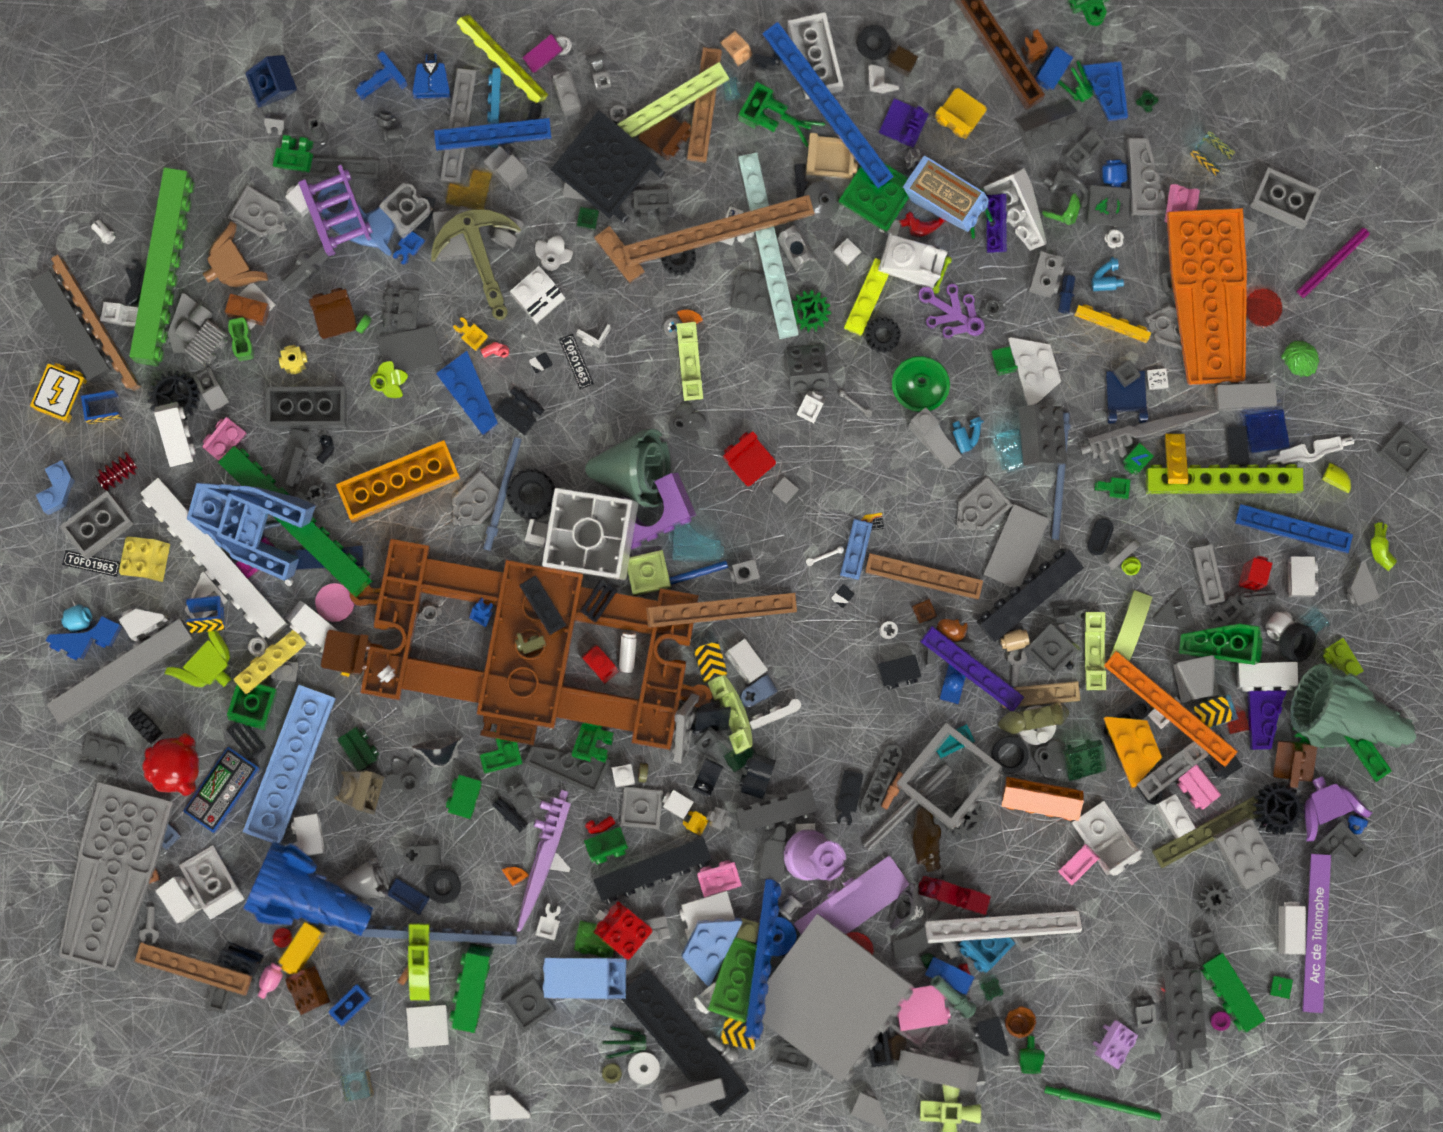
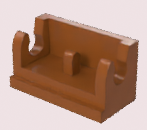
M1038 29L1033 31L1031 40L1027 37L1025 38V44L1029 49L1028 52H1026L1024 46L1021 48V52L1026 59V65L1028 66L1043 58L1048 48Z

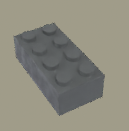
M345 386L267 387L266 426L269 429H347V390Z

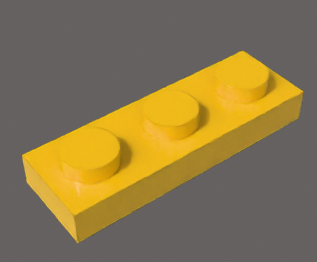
M1165 433L1168 484H1188L1185 434Z

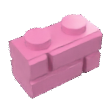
M1197 764L1176 779L1179 782L1177 787L1182 793L1187 792L1191 797L1189 801L1195 809L1203 810L1221 796Z

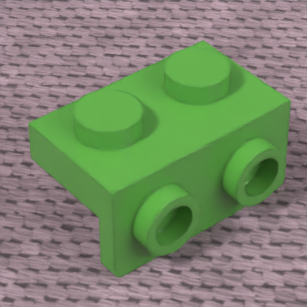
M580 921L574 950L582 954L598 955L601 958H613L614 949L593 932L597 924Z

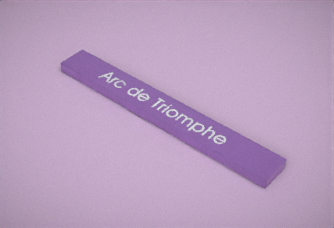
M1310 854L1303 1012L1323 1013L1331 855Z

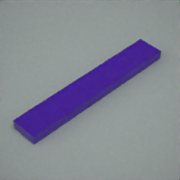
M931 626L920 640L922 644L1010 711H1014L1024 699L1023 695Z

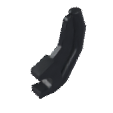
M135 259L132 262L136 265V269L130 270L128 267L125 269L131 284L125 297L127 306H132L140 300L145 269Z

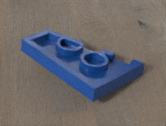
M1121 61L1083 65L1082 68L1107 120L1127 119L1128 112Z

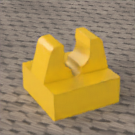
M689 811L688 815L692 817L689 823L683 821V825L686 829L701 836L709 820L696 811Z

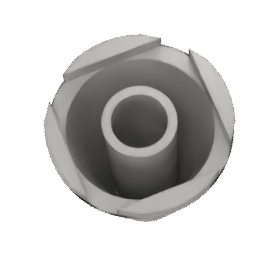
M376 858L370 859L334 883L344 892L356 896L357 900L384 897L389 893L386 892V889H389L386 873L383 867H378L377 863L380 862Z

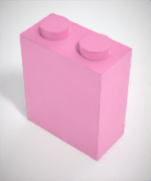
M932 985L913 988L912 996L907 1001L904 999L900 1005L902 1009L897 1015L900 1031L948 1024L947 1019H951L949 1007L945 1008L944 1000L946 998Z

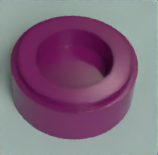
M1217 1011L1212 1014L1210 1024L1215 1030L1224 1031L1229 1028L1231 1019L1226 1012Z

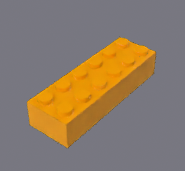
M443 440L340 482L336 486L350 521L354 523L460 479V476L446 442Z

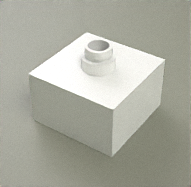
M555 488L542 566L626 580L638 503L627 499Z

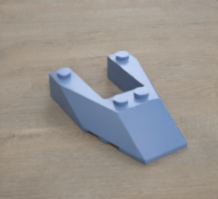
M197 483L187 520L201 532L208 534L215 540V544L220 548L223 547L230 553L233 559L285 581L294 576L299 557L260 541L268 514L302 528L311 522L316 505L298 497L258 487Z

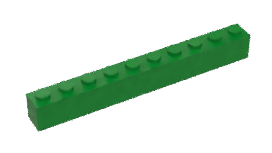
M233 446L218 461L241 486L258 487L290 495L283 487L278 489L274 485L276 481L269 474L265 476L261 472L263 468L256 461L253 463L247 458L250 455L243 448L238 450ZM274 517L355 598L372 582L369 578L371 574L363 566L359 568L355 564L357 560L350 553L347 555L341 550L344 547L336 539L332 542L328 538L330 533L323 527L319 529L315 525L317 521L313 517L311 522L302 528Z

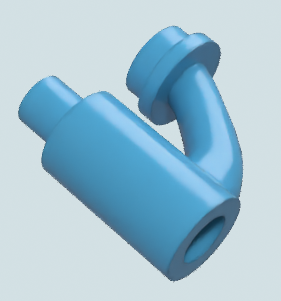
M1111 257L1109 262L1095 272L1092 278L1093 292L1116 290L1117 287L1124 286L1123 279H1116L1115 276L1103 277L1109 269L1111 271L1118 270V258Z
M981 417L970 421V427H974L970 439L965 427H961L959 421L952 424L955 430L952 433L961 454L972 450L977 444L981 424L984 423Z

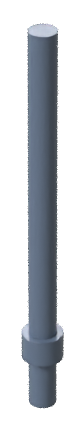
M514 437L490 526H487L485 534H487L483 549L491 551L494 537H497L499 530L497 526L506 498L508 483L511 480L522 440L520 438Z

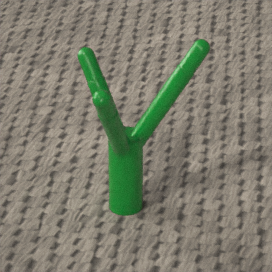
M787 113L781 116L782 120L795 127L805 147H808L809 144L799 126L811 129L810 125L825 126L824 122L798 120Z

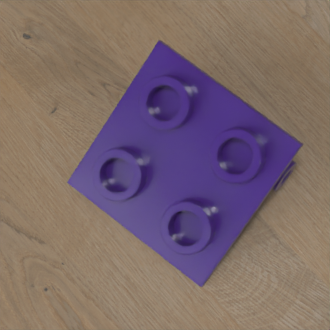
M894 99L879 133L914 148L929 113L924 112V108L920 106L915 108Z

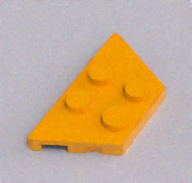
M1105 717L1103 718L1130 787L1131 789L1135 788L1162 758L1148 721Z

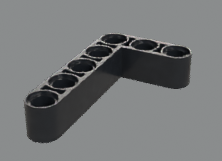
M1140 700L1115 715L1114 718L1126 715L1129 719L1142 720L1149 715L1151 707L1148 702ZM1138 704L1145 707L1143 715L1138 714L1136 711ZM1103 723L1099 728V735L1124 772L1111 737L1104 734L1106 724ZM1138 786L1135 787L1147 805H1156L1162 800L1161 791L1156 794V801L1152 802L1146 798Z

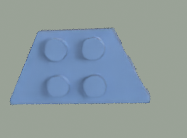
M735 918V920L724 921L723 919H715L714 921L699 920L681 955L707 986L711 985L742 924V919Z

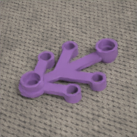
M950 284L946 289L947 294L950 296L952 307L935 297L933 290L929 287H923L919 291L918 298L922 303H931L947 313V315L928 317L926 320L928 328L932 329L939 324L957 320L964 324L953 328L946 326L942 331L944 338L950 339L953 335L965 332L972 336H978L984 331L985 325L983 320L976 316L973 295L967 294L963 298V304L967 306L969 316L967 317L962 314L957 294L958 287L955 284ZM954 287L956 292L950 293L949 288ZM928 293L929 298L924 299L922 294ZM967 297L971 298L972 303H966L965 299ZM930 319L935 320V325H930L928 321ZM974 323L977 324L978 329H972L971 325ZM947 329L951 330L952 334L949 336L945 334V330Z

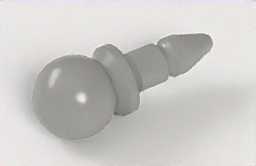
M707 1038L709 1043L720 1051L719 1055L723 1056L725 1061L729 1063L737 1061L739 1052L736 1048L730 1047L729 1044L724 1045L715 1038Z

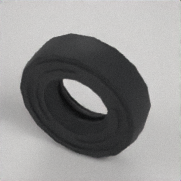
M871 25L865 27L860 32L857 38V47L863 57L869 60L881 59L890 50L891 38L884 28ZM870 36H877L881 39V46L878 49H871L867 46V39Z
M449 869L435 870L426 881L427 895L437 903L446 904L452 902L458 897L461 890L459 877ZM442 878L449 880L451 883V889L446 894H441L436 890V883Z

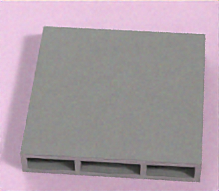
M816 914L767 981L769 989L765 996L766 1011L762 1022L838 1081H849L855 1073L853 1069L856 1064L860 1065L866 1058L865 1052L867 1049H872L878 1042L876 1037L879 1033H884L889 1027L890 1023L888 1021L890 1018L898 1015L902 1009L901 1003L904 999L907 1001L914 992L912 988L914 986L820 914Z

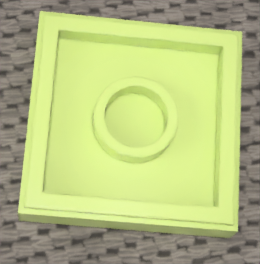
M663 550L629 558L627 571L633 596L659 591L660 588H671Z

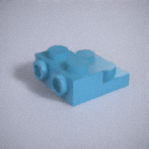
M1010 937L963 940L958 945L960 946L961 954L965 957H970L978 971L986 973L1014 946L1015 942Z

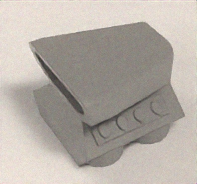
M407 181L401 184L379 205L391 218L403 239L422 223L433 210L429 202L422 198L415 187Z
M1214 655L1182 661L1173 665L1181 703L1219 695L1214 673Z

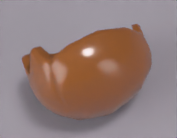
M941 619L937 623L936 630L952 642H959L965 637L968 624L960 625L958 619Z
M1024 1006L1011 1010L1005 1018L1006 1030L1011 1036L1023 1038L1031 1034L1036 1025L1035 1014L1031 1009Z

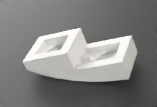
M104 302L100 321L135 327L138 307Z

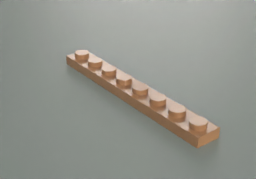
M57 254L51 258L54 263L52 265L54 271L58 275L61 274L64 279L62 284L67 291L70 290L72 292L73 302L77 307H81L84 312L82 317L94 328L91 330L93 335L103 343L101 348L107 356H111L113 368L116 372L120 371L123 376L121 378L122 383L127 389L130 388L134 391L141 387L113 339L102 321H100L99 316L63 257Z
M795 593L646 608L648 627L797 612Z

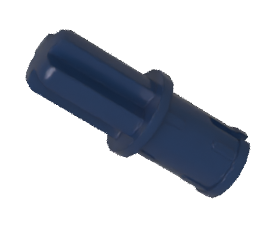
M1064 276L1062 292H1059V295H1061L1059 313L1070 314L1071 301L1074 297L1075 276Z

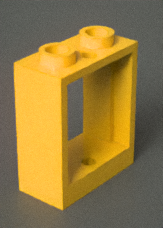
M304 922L279 961L282 964L281 969L289 974L300 972L325 935V932L310 922Z

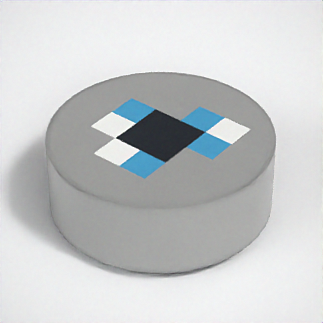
M677 318L668 319L664 324L665 334L670 338H677V324L682 322Z

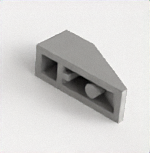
M722 1078L666 1087L659 1094L664 1113L684 1110L726 1097Z

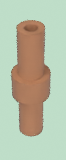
M898 772L892 785L888 786L887 794L881 804L882 808L888 810L894 796L897 797L900 791L897 782L904 775L903 773Z

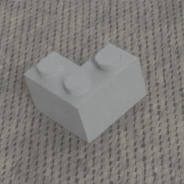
M499 146L483 161L484 166L510 192H513L528 177L527 168L525 167L526 163L520 157L515 158L507 148L503 149Z

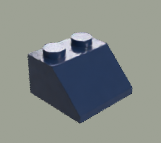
M284 55L266 56L245 72L258 108L285 99L297 91Z

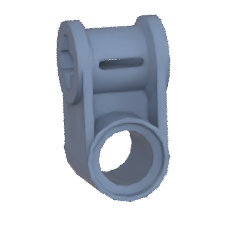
M766 675L746 688L741 693L740 699L743 706L752 707L774 695L778 690L769 675ZM747 694H752L754 696L752 698V702L750 700H745Z

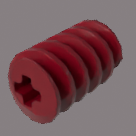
M124 452L125 459L118 456L119 463L112 460L111 468L108 465H104L105 472L98 469L99 476H96L105 491L110 492L109 485L116 488V481L122 484V477L130 479L129 472L136 475L135 468L138 469V467L127 452Z

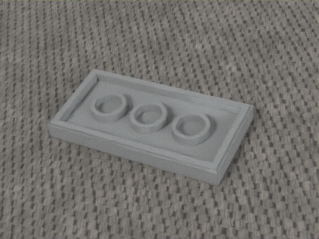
M1013 504L983 575L1011 588L1022 585L1049 519Z

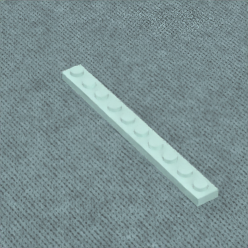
M757 153L738 156L750 211L769 206ZM774 226L755 231L779 339L798 336Z

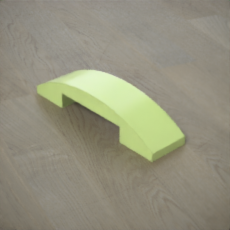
M696 322L677 324L684 401L703 399Z
M1133 591L1128 610L1109 659L1118 651L1130 661L1151 604V596Z
M1085 612L1084 660L1086 690H1106V671L1104 667L1105 612Z
M725 675L709 681L708 685L714 700H719L724 707H731L729 726L732 735L729 738L735 754H739L752 747L751 727L745 708L735 688Z

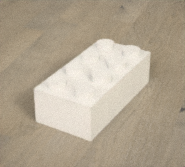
M826 13L789 20L787 27L790 39L831 93L841 92L843 90V82ZM803 90L805 100L810 99Z

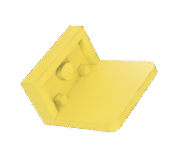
M126 537L119 573L124 576L142 577L163 582L170 544L155 539Z

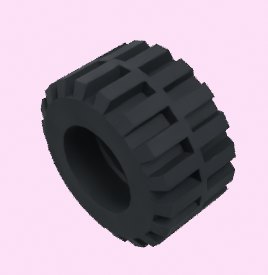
M528 468L526 471H519L516 476L512 477L511 482L509 481L507 499L514 512L522 518L539 519L542 515H547L548 511L552 509L555 486L552 479L545 472H540L535 468L534 470ZM530 483L538 484L543 490L542 499L533 505L524 503L520 498L521 489Z

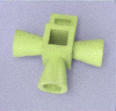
M942 1085L945 1102L920 1100V1121L944 1123L942 1132H957L956 1123L961 1124V1119L980 1124L981 1104L962 1107V1103L957 1102L960 1092L959 1088Z

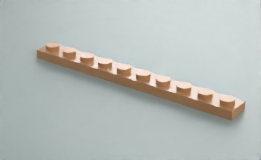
M807 195L623 246L629 267L813 216L814 210L810 196Z

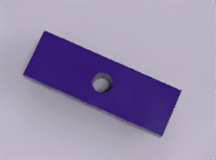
M1006 194L986 195L989 200L987 207L993 219L990 222L987 217V253L1007 252Z

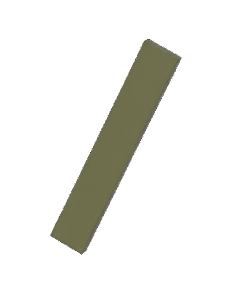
M1255 796L1195 827V829L1185 835L1175 838L1153 850L1152 853L1160 868L1214 841L1213 837L1239 821L1245 818L1253 820L1258 817L1257 814H1252L1253 811H1256V807L1252 806L1253 803H1257L1254 799Z

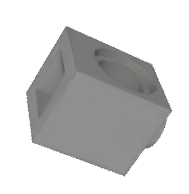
M755 559L732 565V570L729 571L732 582L736 581L737 586L760 579ZM740 569H747L750 573L749 576L741 578L738 574Z

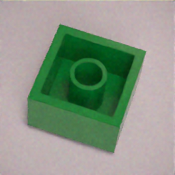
M236 684L227 712L228 720L266 731L277 697V689L258 684L249 693L245 694Z

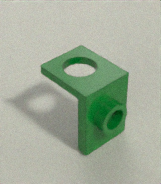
M1010 346L991 351L997 376L1014 373L1018 370V365L1015 366Z

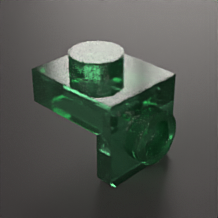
M750 747L739 754H735L733 749L723 757L727 765L735 773L744 767L748 757L752 758L753 753L756 752L753 747Z

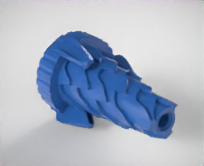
M273 841L243 909L255 914L257 921L264 924L291 925L294 919L299 920L302 918L314 924L322 923L328 926H337L361 936L369 922L373 907L357 901L356 896L344 892L338 885L325 880V876L316 873L317 865L296 845L289 844L284 846Z

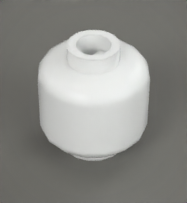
M1288 612L1273 613L1266 623L1267 634L1270 638L1277 641L1281 639L1285 629L1289 625L1294 624L1291 614Z

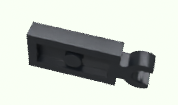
M844 770L837 809L842 810V813L837 818L838 824H840L842 817H847V825H851L852 817L850 812L856 813L863 774Z

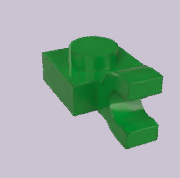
M1111 477L1110 483L1097 481L1094 491H1109L1108 497L1127 500L1129 499L1131 480Z

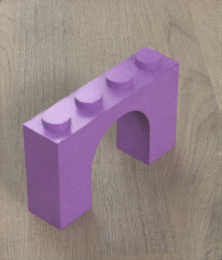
M670 473L655 481L664 503L663 515L652 526L642 523L636 515L631 550L642 545L641 542L644 540L649 542L658 538L657 534L661 532L666 534L675 530L674 526L678 524L682 526L692 521L691 518L696 516L678 473ZM621 497V499L630 500V499L627 498V497Z

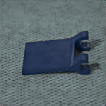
M1106 371L1108 424H1116L1117 412H1138V422H1147L1145 371H1138L1141 374L1140 378L1125 388L1114 375V371Z

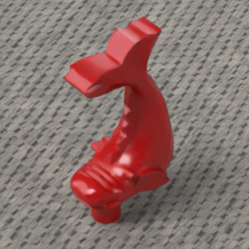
M912 212L906 213V218L899 220L901 228L908 226L910 235L915 237L929 235L944 222H948L942 218L923 222L916 219Z

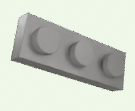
M1212 544L1193 548L1192 551L1205 606L1224 602L1225 598Z

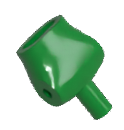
M1027 1036V1048L1019 1049L1018 1051L1021 1073L1040 1074L1042 1073L1045 1053L1043 1050L1035 1048V1036Z

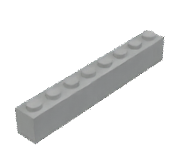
M172 619L165 624L167 627L163 630L157 629L149 634V639L144 642L143 640L136 642L132 650L119 653L115 661L111 663L108 661L102 664L98 672H91L83 677L84 681L81 683H73L66 688L67 692L51 697L49 699L50 703L46 705L58 724L63 726L194 641L195 639L181 619Z

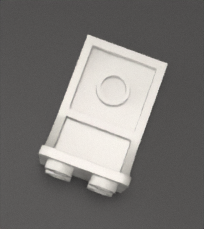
M1102 801L1080 816L1079 821L1074 820L1071 823L1084 843L1100 857L1097 862L1106 875H1118L1125 870L1124 865L1127 863L1129 865L1134 864L1141 859L1142 849H1139L1131 841L1105 801Z

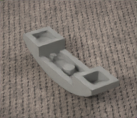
M1192 742L1145 777L1137 786L1146 798L1150 800L1209 754L1196 742Z

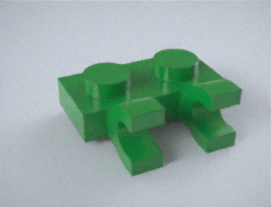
M283 135L282 147L276 148L273 167L310 173L313 154L309 151L312 149L314 142L308 140V138L300 137L298 151L292 150L296 145L297 139Z
M582 723L572 751V757L591 762L592 757H595L598 761L606 763L608 750L597 748L596 745L598 740H601L603 743L612 746L614 733L602 730L603 726Z

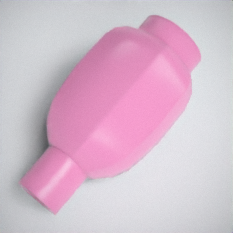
M272 962L263 971L259 981L261 988L258 993L259 997L265 999L267 993L275 990L282 978L280 965Z

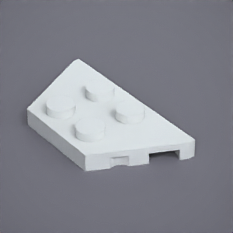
M1010 337L1007 340L1015 366L1018 365L1017 373L1027 406L1035 405L1061 382L1050 344Z

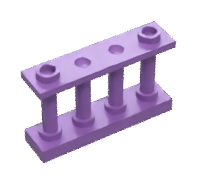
M342 165L338 166L340 174L316 184H308L305 179L298 182L328 256L336 254L334 248L338 244L365 234L369 241L372 239L370 234L373 233L369 222L365 223L349 183L352 180L348 169L344 170ZM344 181L347 192L320 203L319 201L315 202L313 195L317 191ZM351 199L354 206L353 210L328 220H322L320 213L323 212V209ZM358 216L361 227L334 238L333 236L329 237L327 230H330L329 227Z

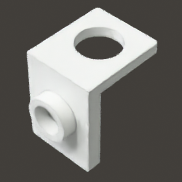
M869 65V91L883 94L899 90V86L885 84L883 67Z
M608 324L599 340L580 329L576 333L578 337L582 338L584 344L590 347L595 345L600 348L611 330V325Z

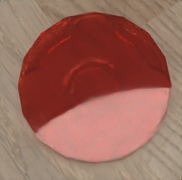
M1258 289L1248 295L1246 299V318L1257 327H1268L1279 320L1283 305L1280 297L1275 292L1269 289Z

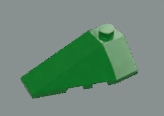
M1240 623L1181 634L1179 653L1199 657L1214 655V658L1218 660L1256 665L1261 662L1263 645L1260 626Z

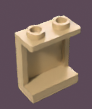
M810 133L806 175L852 179L853 173H857V162H854L853 155L841 139L819 137L817 133Z

